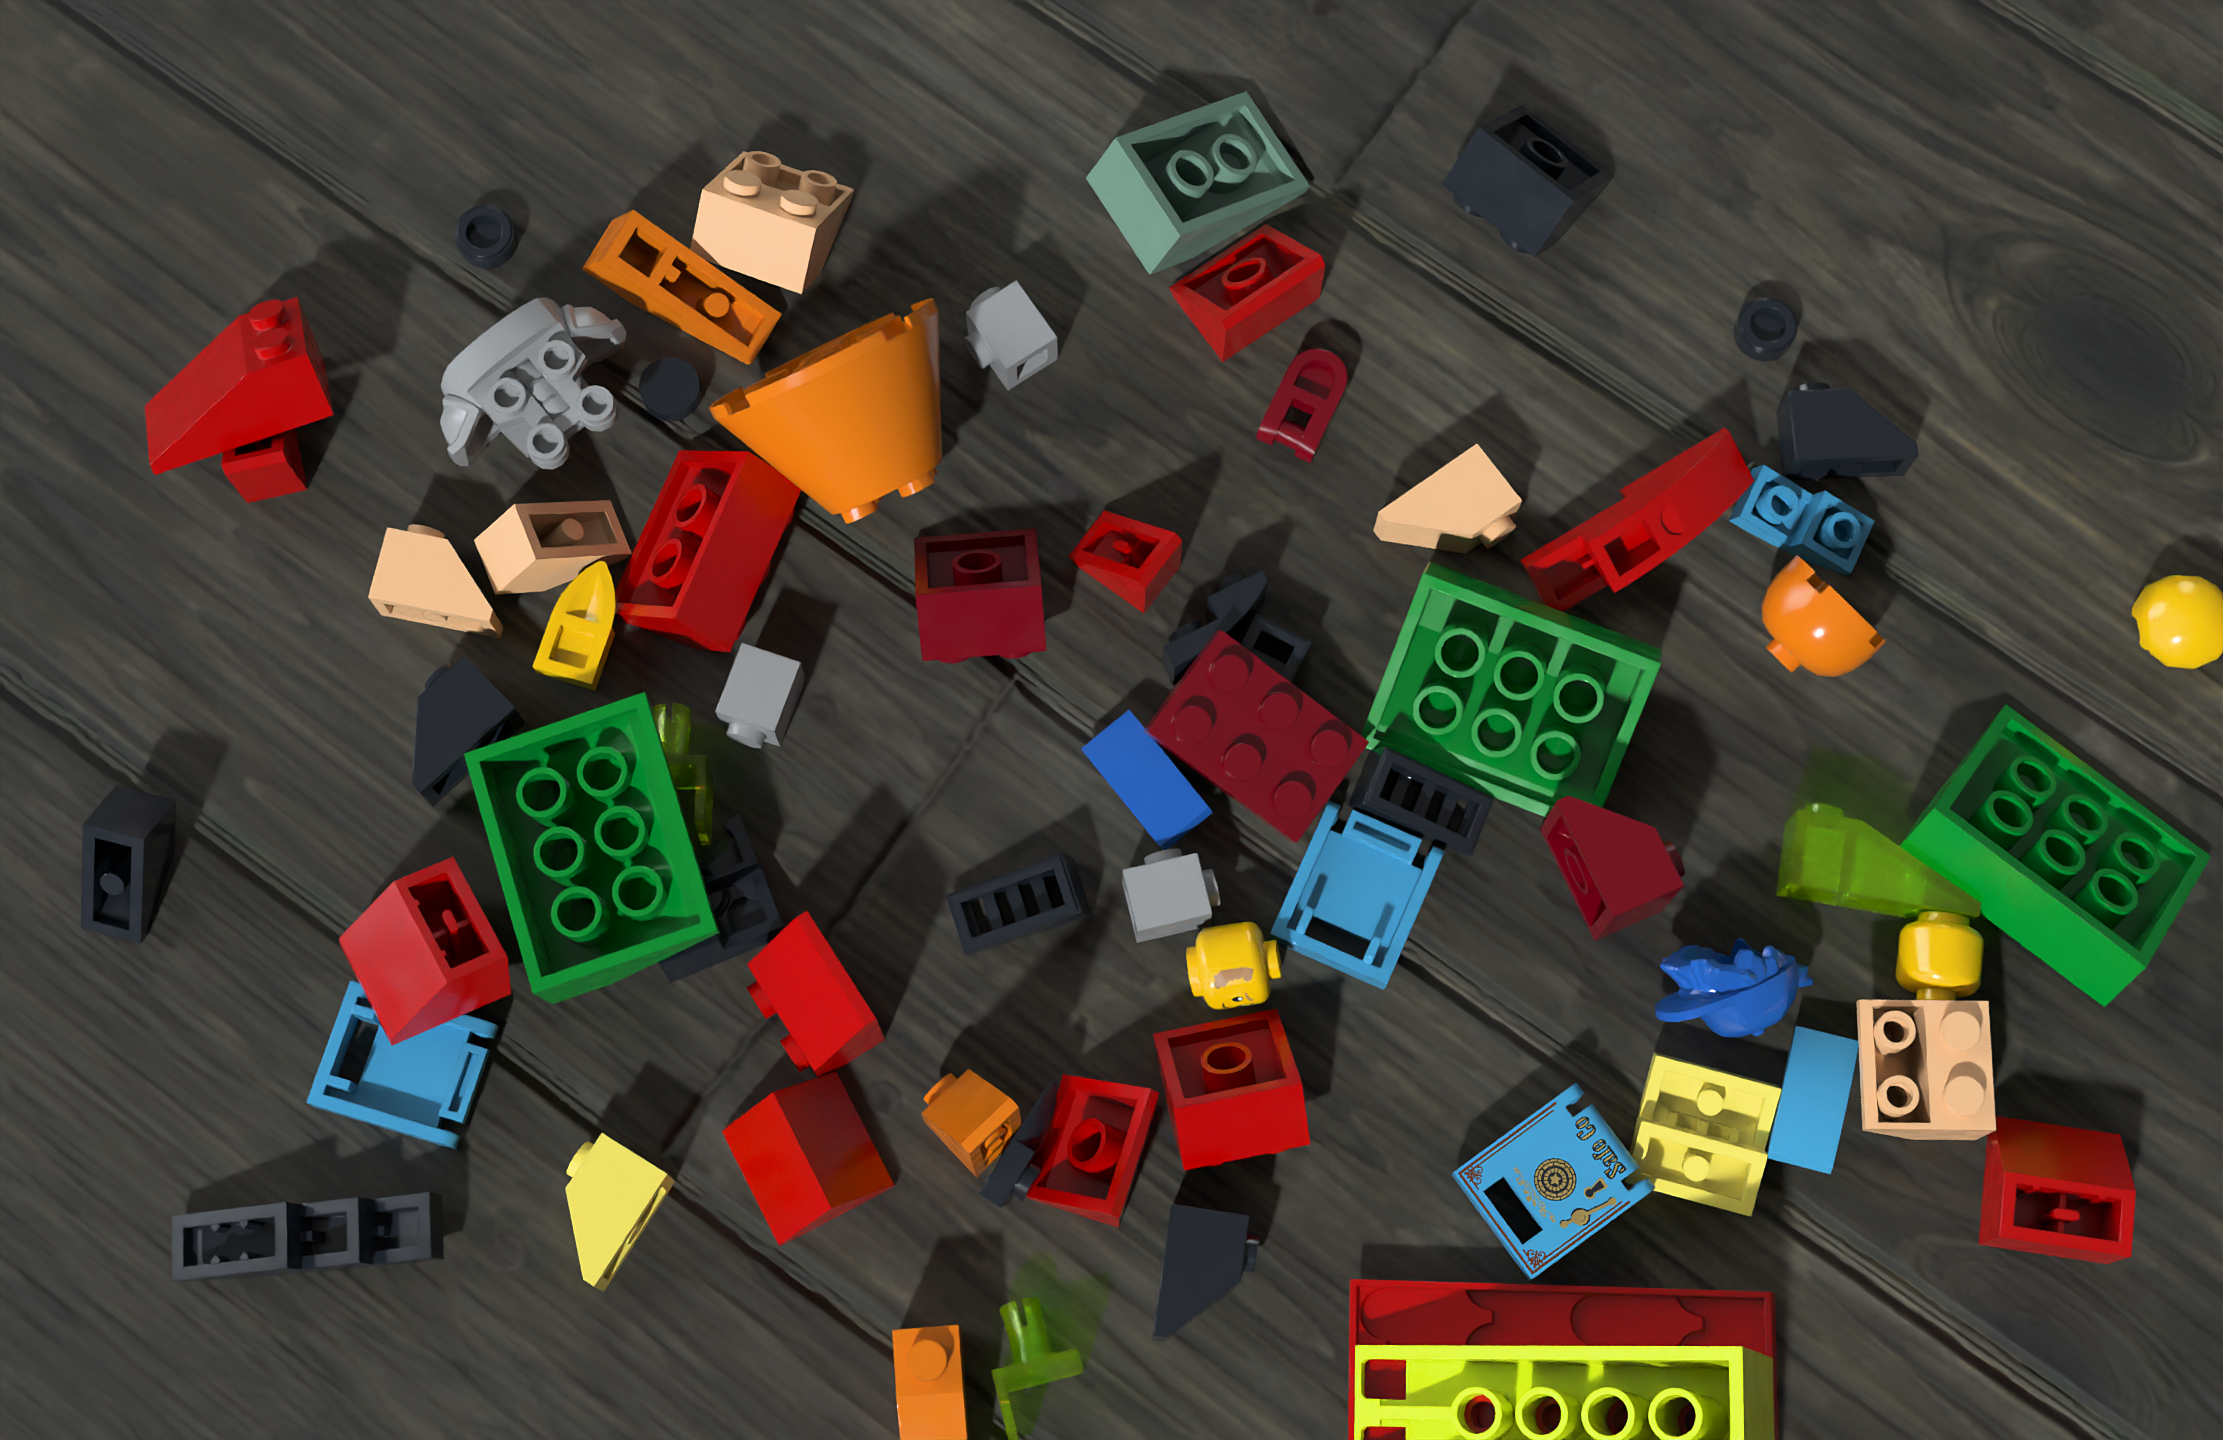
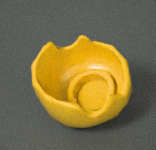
M2171 575L2145 586L2131 611V615L2137 620L2140 634L2139 644L2143 649L2149 651L2152 656L2167 667L2184 669L2198 668L2218 659L2222 655L2223 592L2217 585L2199 576Z

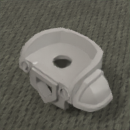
M536 298L522 305L489 328L467 346L447 366L443 374L441 389L445 397L442 399L444 410L440 424L445 440L449 445L447 450L450 458L459 466H471L483 453L487 444L502 432L526 457L530 456L533 463L540 468L554 469L563 465L569 457L570 446L567 441L583 427L591 431H604L611 428L618 419L619 408L614 396L602 386H589L581 372L593 362H600L622 350L626 340V330L618 319L611 321L603 313L592 307L574 308L567 304L560 308L552 299Z

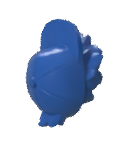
M1738 938L1734 943L1730 956L1716 953L1710 948L1688 945L1672 953L1669 958H1663V962L1660 964V968L1671 976L1679 986V991L1664 997L1655 1004V1016L1657 1019L1667 1022H1680L1700 1017L1713 1032L1723 1037H1743L1750 1034L1759 1036L1765 1032V1028L1784 1018L1796 998L1798 987L1811 986L1813 979L1808 976V966L1797 963L1793 956L1785 955L1773 946L1764 947L1762 954L1751 948L1743 938Z

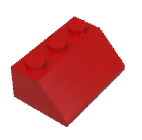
M679 450L615 591L616 610L614 618L693 649L730 652L734 642L745 629L746 615L756 592L769 574L770 560L781 535L792 522L794 506L801 489L778 470L748 451Z

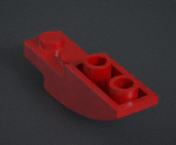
M1723 428L1620 489L1619 492L1623 498L1622 500L1524 557L1520 562L1543 604L1564 612L1606 586L1614 593L1671 557L1730 508L1754 482V479L1730 431Z

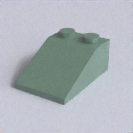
M1247 91L1116 137L1086 177L1149 275L1196 257L1304 194L1310 187Z

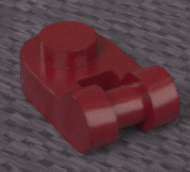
M1319 348L1306 350L1297 355L1289 365L1256 434V439L1270 446H1273L1275 442L1296 450L1294 457L1311 464L1344 397L1348 377L1346 367L1341 359L1331 351ZM1292 406L1312 415L1306 428L1286 420Z

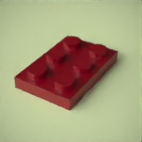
M1222 630L1215 631L1143 730L1144 733L1291 843H1297L1369 743L1360 734Z

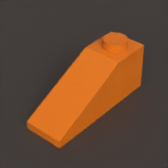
M631 210L611 221L582 268L583 271L631 304L747 365L753 363L782 315L635 210Z
M970 1069L958 1079L952 1073H949L923 1099L929 1105L921 1113L924 1122L976 1178L1006 1150L1022 1124L1019 1106L1009 1096Z
M947 1325L892 1330L900 1440H969L963 1342L960 1326Z

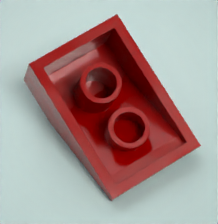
M298 297L285 301H264L254 306L249 313L238 316L145 405L149 465L154 475L334 415L324 357Z

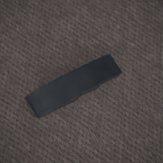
M432 1192L376 1199L354 1197L305 1204L282 1202L172 1216L173 1282L312 1273L444 1259L442 1194Z

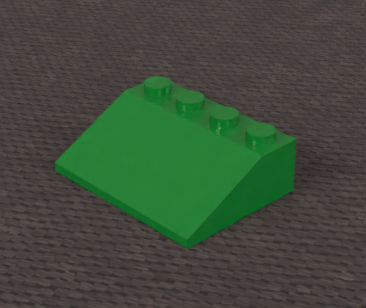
M1429 561L1419 582L1361 736L1369 741L1366 746L1367 749L1375 750L1386 746L1491 797L1546 818L1556 801L1568 795L1603 808L1660 668L1662 649Z
M645 692L464 754L534 995L551 1004H555L611 985L720 933L651 704Z
M2007 704L1995 716L1897 848L1899 853L1917 865L1921 870L2103 1007L2110 1003L2147 967L2211 858L2209 854Z

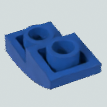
M1128 710L1083 746L1081 750L1160 848L1167 850L1213 812L1156 741L1143 732L1145 728L1133 713Z

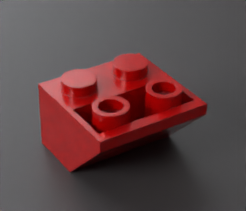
M454 857L393 881L339 938L340 946L392 1046L511 994L508 957Z
M1995 1116L1996 1131L1987 1134L1978 1245L2110 1264L2130 1258L2132 1256L2136 1189L2121 1135Z

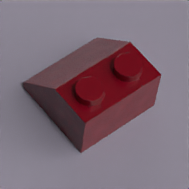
M1036 528L914 538L915 595L922 661L938 660L943 663L953 664L963 662L970 657L1000 655L1005 658L1014 659L1025 657L1032 652L1047 651Z
M1568 795L1556 801L1540 828L1594 941L1662 912L1684 887L1680 877L1685 875V868L1677 849L1669 840L1662 842L1656 828Z

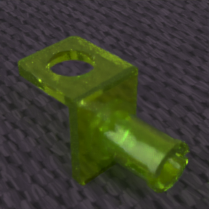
M673 703L671 726V717L667 716V704L656 705L652 708L675 787L676 789H696L695 826L701 845L711 844L714 780L707 755H689L692 710L685 705Z
M1036 1297L1022 1299L1028 1322L1027 1326L1021 1325L1016 1301L1003 1305L999 1310L1004 1321L1014 1362L1009 1366L992 1370V1375L1008 1440H1020L1009 1399V1392L1084 1372L1079 1349H1071L1060 1353L1052 1352L1041 1311V1300Z

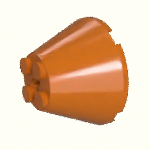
M933 298L911 305L913 312L904 317L905 321L903 322L900 315L894 316L892 312L765 373L766 378L745 389L741 386L709 406L714 419L830 514L841 513L846 524L857 521L879 509L877 503L883 499L882 496L898 489L903 498L930 486L935 482L933 476L938 474L935 467L942 462L939 310Z

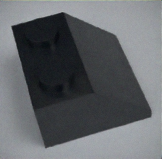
M1521 105L1480 126L1441 185L1455 195L1454 200L1461 209L1473 216L1484 217L1501 231V238L1511 248L1521 253H1530L1533 257H1536L1554 246L1608 186L1614 175Z

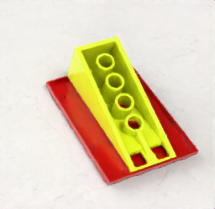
M1350 1279L1348 1440H1779L1775 1293L1766 1291Z

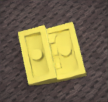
M1654 1052L1629 1152L1640 1167L1625 1177L1624 1182L1634 1185L1638 1181L1649 1178L1655 1186L1654 1191L1751 1217L1768 1157L1765 1148L1781 1088L1768 1082Z

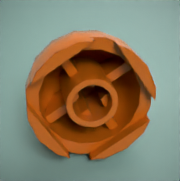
M1798 555L1776 575L1767 587L1761 604L1762 622L1774 639L1766 648L1791 673L1802 665L1817 676L1837 677L1854 671L1869 660L1886 643L1885 639L1830 585L1822 581L1815 574V571Z

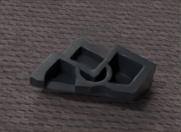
M740 814L729 818L723 824L726 832L700 859L697 857L720 933L659 961L658 964L670 983L768 944L785 928Z

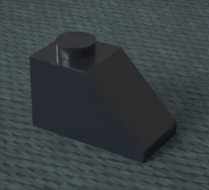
M1821 382L1802 384L1794 388L1793 391H1788L1776 412L1782 473L1788 480L1904 476L1919 456L1918 445L1915 441L1850 388L1830 389V385Z
M465 655L455 664L450 662L438 668L426 681L424 686L426 690L417 697L412 785L432 807L469 775L464 756L465 753L508 739L525 724L517 709Z
M116 785L83 823L81 929L140 944L146 938L175 853L176 800Z
M1171 1204L1151 1340L1165 1342L1237 1288L1241 1281L1242 1271L1254 1273L1259 1234L1247 1232L1249 1215Z

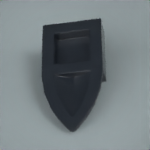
M1053 1081L1048 1084L979 1192L981 1196L1000 1208L1009 1204L1014 1196L1024 1201L1044 1169L1036 1164L1035 1161L1043 1150L1041 1145L1048 1133L1054 1114L1057 1084Z

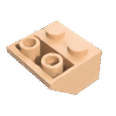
M743 151L702 189L690 250L708 262L802 294L820 275L852 200L854 189L837 184V180L827 173L815 170L803 172L782 165L780 159L772 154L761 151Z
M1858 1000L1856 1002L1863 1131L1911 1140H1977L1996 1131L1989 1001Z

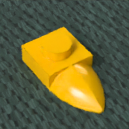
M598 561L585 569L573 579L561 594L552 611L533 664V669L537 674L596 690L615 636L612 628L616 610L615 589L606 562Z

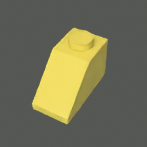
M601 1133L595 1144L589 1141L585 1142L573 1157L567 1169V1175L571 1176L572 1179L565 1189L583 1280L604 1292L675 1181L664 1171Z

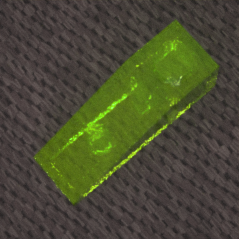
M1810 804L1805 806V810L1798 809L1785 823L1776 891L1777 896L1917 920L1919 913L1927 911L1963 915L1969 918L1970 922L1980 916L1981 903L1864 821L1843 817L1844 811L1838 807Z

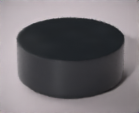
M491 205L473 207L459 218L455 226L454 237L457 247L463 258L475 267L482 269L499 267L506 263L516 251L518 236L509 215L498 207Z
M1769 297L1755 299L1741 310L1735 322V342L1745 355L1754 360H1776L1789 350L1796 338L1798 331L1796 316L1787 304L1778 299Z
M676 357L660 358L649 364L640 377L639 392L646 409L658 419L664 421L682 420L691 415L700 404L702 386L694 367L683 359Z

